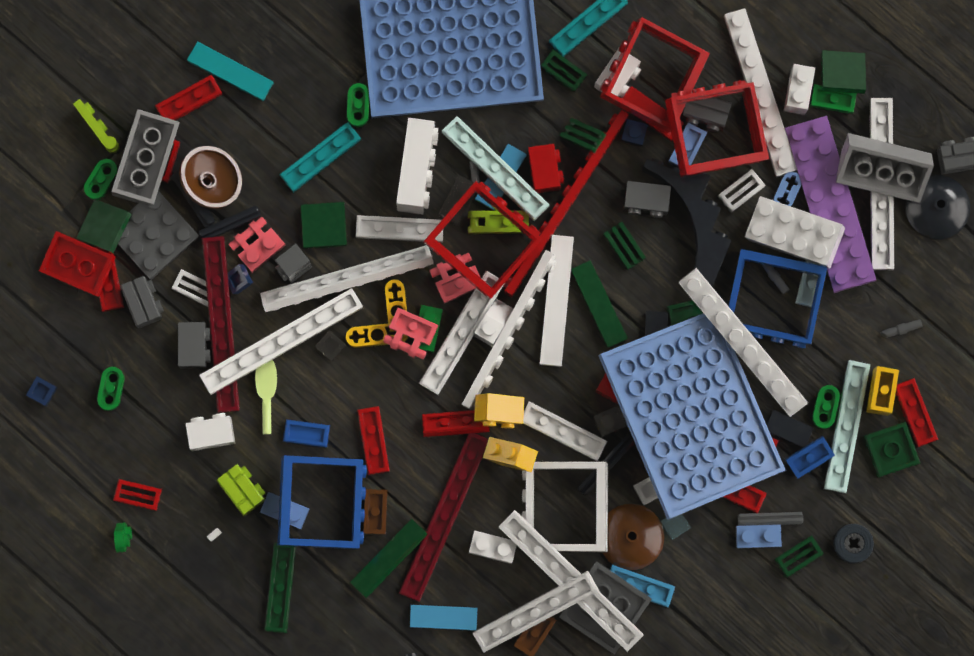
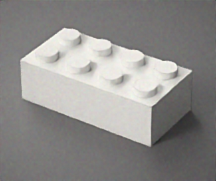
M408 118L396 202L397 211L423 214L424 209L429 207L430 196L429 192H427V187L431 188L433 175L430 166L434 167L436 156L435 149L432 148L433 145L437 146L439 134L438 128H435L434 121Z
M760 196L745 238L748 241L830 269L845 227L843 224Z

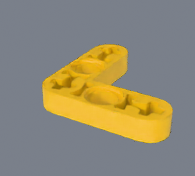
M393 279L385 286L388 324L350 328L346 333V340L351 347L388 345L383 340L387 334L385 328H389L394 317L391 314L392 307L398 305L407 311L405 288L401 281ZM396 284L397 288H401L397 295L398 300L403 298V302L394 301L389 303L390 299L394 300L393 293L389 292V289H392V285ZM376 329H380L384 333V337L380 341H375L371 337V333ZM364 330H368L370 342L365 343L366 339L360 338L358 343H354L350 337L353 336V332H357L358 335H365ZM403 335L402 341L405 342L408 336Z

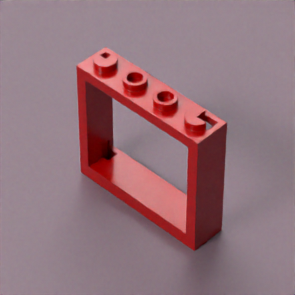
M641 17L636 22L632 21L630 24L627 41L623 40L618 50L621 52L618 60L614 59L609 68L611 74L608 79L603 81L600 87L602 91L600 98L668 133L671 132L668 113L665 119L662 120L611 93L640 31L642 30L693 57L678 92L684 91V94L692 92L710 53ZM686 103L677 105L679 118Z
M745 80L733 82V86L728 87L723 83L714 85L712 90L705 91V87L693 89L690 94H684V91L672 93V97L665 100L681 177L763 162L769 159L754 82L746 83ZM742 93L754 153L689 165L677 105Z
M475 181L423 243L488 299H491L543 238L539 236L541 232L532 224L528 226L523 222L525 218L516 210L511 212L506 207L508 203L500 196L495 198L489 193L491 189L483 182L478 183ZM475 192L532 240L492 287L435 239Z

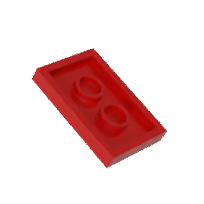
M56 231L39 271L99 297L116 256Z

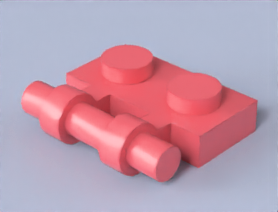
M260 217L256 222L253 220L249 224L250 227L241 234L235 235L234 240L228 244L233 251L239 246L244 249L238 257L252 273L286 246L272 228L265 233L261 230L267 224L263 217ZM256 233L259 238L249 246L246 240Z
M469 252L464 255H456L464 264L472 260ZM442 262L436 264L437 267L429 270L432 278L441 275L443 279L436 282L435 285L444 304L472 292L476 288L459 273L449 276L447 271L453 268L447 262L444 264ZM475 265L469 267L475 274H477L480 277Z
M397 308L389 326L390 329L396 331L394 337L386 334L383 342L390 345V348L394 350L400 349L408 353V356L412 358L424 359L427 352L419 349L420 345L424 343L430 346L438 325ZM403 335L414 339L412 345L402 341Z

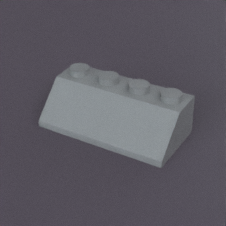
M137 109L111 191L112 196L132 202L154 205L180 122Z
M848 133L840 155L836 183L920 203L934 167L932 154Z

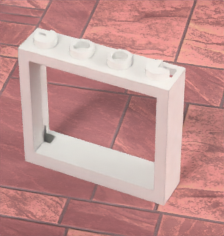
M535 462L532 472L522 470V478L526 480V489L522 491V501L526 503V511L522 512V517L534 528V469H597L596 544L551 545L558 552H608L607 462Z

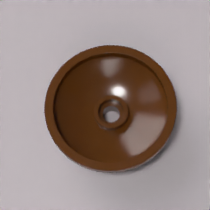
M212 146L198 147L190 151L181 163L179 172L181 185L189 198L198 205L210 209H219L230 205L238 197L242 187L241 171L235 160L225 151Z
M624 504L612 509L608 513V552H602L604 557L614 566L626 570L642 569L654 562L661 553L664 544V530L659 518L650 509L638 504ZM630 532H634L636 534L635 540H630L628 538V534Z

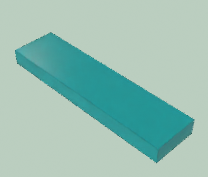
M597 0L552 37L549 43L561 56L565 57L624 8L628 1Z
M198 41L187 59L189 63L261 101H264L273 85L272 80Z
M347 122L282 172L280 177L294 193L361 141V137Z

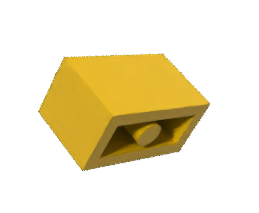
M880 366L873 369L866 412L886 416L892 414L899 370Z
M490 393L475 395L474 421L483 422V426L489 427L496 426V423L501 424V428H514L515 424H523L524 397Z
M489 437L483 458L502 466L532 472L538 451L522 444Z

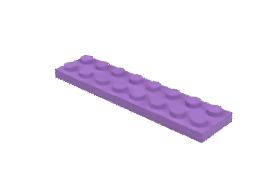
M827 116L785 128L810 213L843 224L845 227L831 268H827L833 292L837 293L875 282L876 276L848 185L836 183L840 157Z

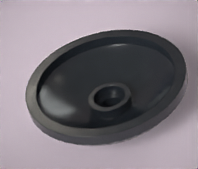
M932 175L929 177L920 203L905 200V213L909 224L917 233L929 239L942 240L956 235L966 225L970 215V200L965 189L954 179L943 175ZM938 201L943 202V208L937 206Z

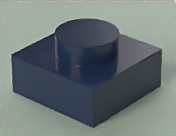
M627 119L621 141L642 147L648 125Z
M238 264L228 272L229 288L232 294H239L253 284L244 264Z
M36 377L26 396L47 407L57 387Z

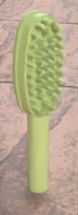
M273 360L257 368L255 373L257 393L262 398L263 435L271 434V398L274 396L277 387V371Z

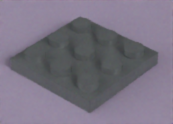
M158 191L154 205L138 203L129 211L132 215L118 244L147 277L152 280L198 240L200 236Z
M596 561L589 573L599 592L635 625L652 598ZM577 603L563 610L559 616L613 654L620 648L621 645Z

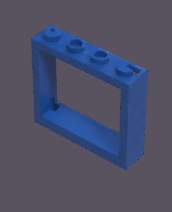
M741 249L729 302V308L733 313L745 261L818 276L805 337L743 324L752 336L757 339H762L763 336L772 337V342L784 344V340L793 342L792 346L806 348V345H811L827 267Z
M286 455L281 457L277 546L360 548V544H363L364 532L360 531L361 522H364L365 510L361 509V502L365 500L366 488L362 487V478H366L367 472L366 465H363V459ZM292 463L355 467L352 541L289 538Z

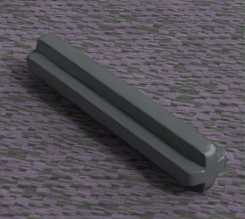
M802 512L739 514L737 520L739 526L802 524L803 514Z

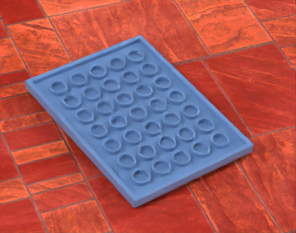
M360 0L372 118L544 101L533 0Z
M704 313L598 355L667 520L785 471V467L735 350Z

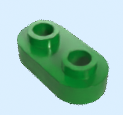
M361 83L353 84L348 90L347 119L354 127H362L369 120V90L367 86ZM360 92L363 94V97L361 99L355 98V94ZM356 114H361L362 118L360 120H356L354 116Z
M103 159L99 161L84 185V192L90 199H102L116 179L118 167L112 160ZM106 168L111 169V173L108 175L104 174ZM95 186L100 187L98 193H93L92 191Z
M108 367L102 373L97 402L106 411L115 410L121 401L125 376L117 367ZM112 375H117L116 382L110 381ZM108 396L113 397V402L111 404L106 403V398Z
M832 385L823 386L817 393L812 421L820 429L829 428L835 421L840 393ZM825 393H829L832 398L830 401L825 400ZM821 414L827 417L826 422L820 421L819 416Z
M126 522L117 523L114 531L115 549L117 553L126 552L127 547H130L132 529L131 526L127 527Z

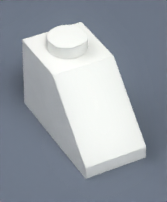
M496 299L476 329L474 336L493 347L513 308Z

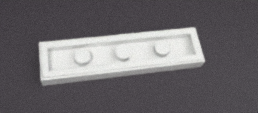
M357 215L356 238L424 242L442 220ZM443 230L435 238L443 243Z
M530 401L524 410L523 424L598 461L607 443L606 440Z

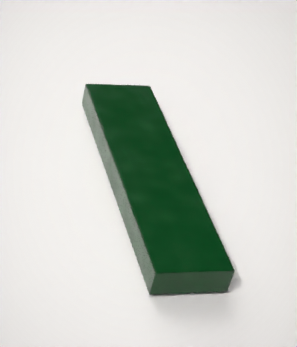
M591 260L572 268L571 272L607 348L627 340V335Z
M411 519L350 583L367 598L428 534Z
M274 542L264 631L287 633L296 546H277V542Z

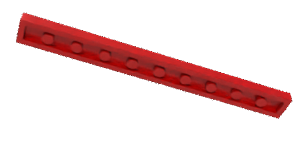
M621 110L619 114L614 113L608 124L611 127L607 133L603 131L606 136L595 153L591 151L585 158L588 161L584 168L579 167L573 177L576 181L572 186L568 185L562 194L565 198L561 204L556 203L550 212L553 216L549 223L545 221L539 229L541 232L540 237L543 239L520 264L514 277L510 276L503 285L506 288L504 294L511 298L514 296L629 116L627 112Z

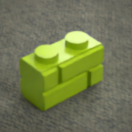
M237 464L216 481L242 515L246 516L265 501L263 495L266 493L258 483L254 485L249 478L252 475L245 466L241 468Z

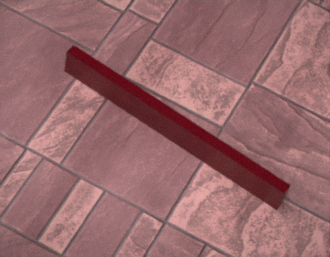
M224 236L202 238L213 367L235 355ZM237 380L216 392L218 413L240 411Z
M476 433L468 434L426 530L428 535L419 546L399 594L420 602L483 458L489 439Z

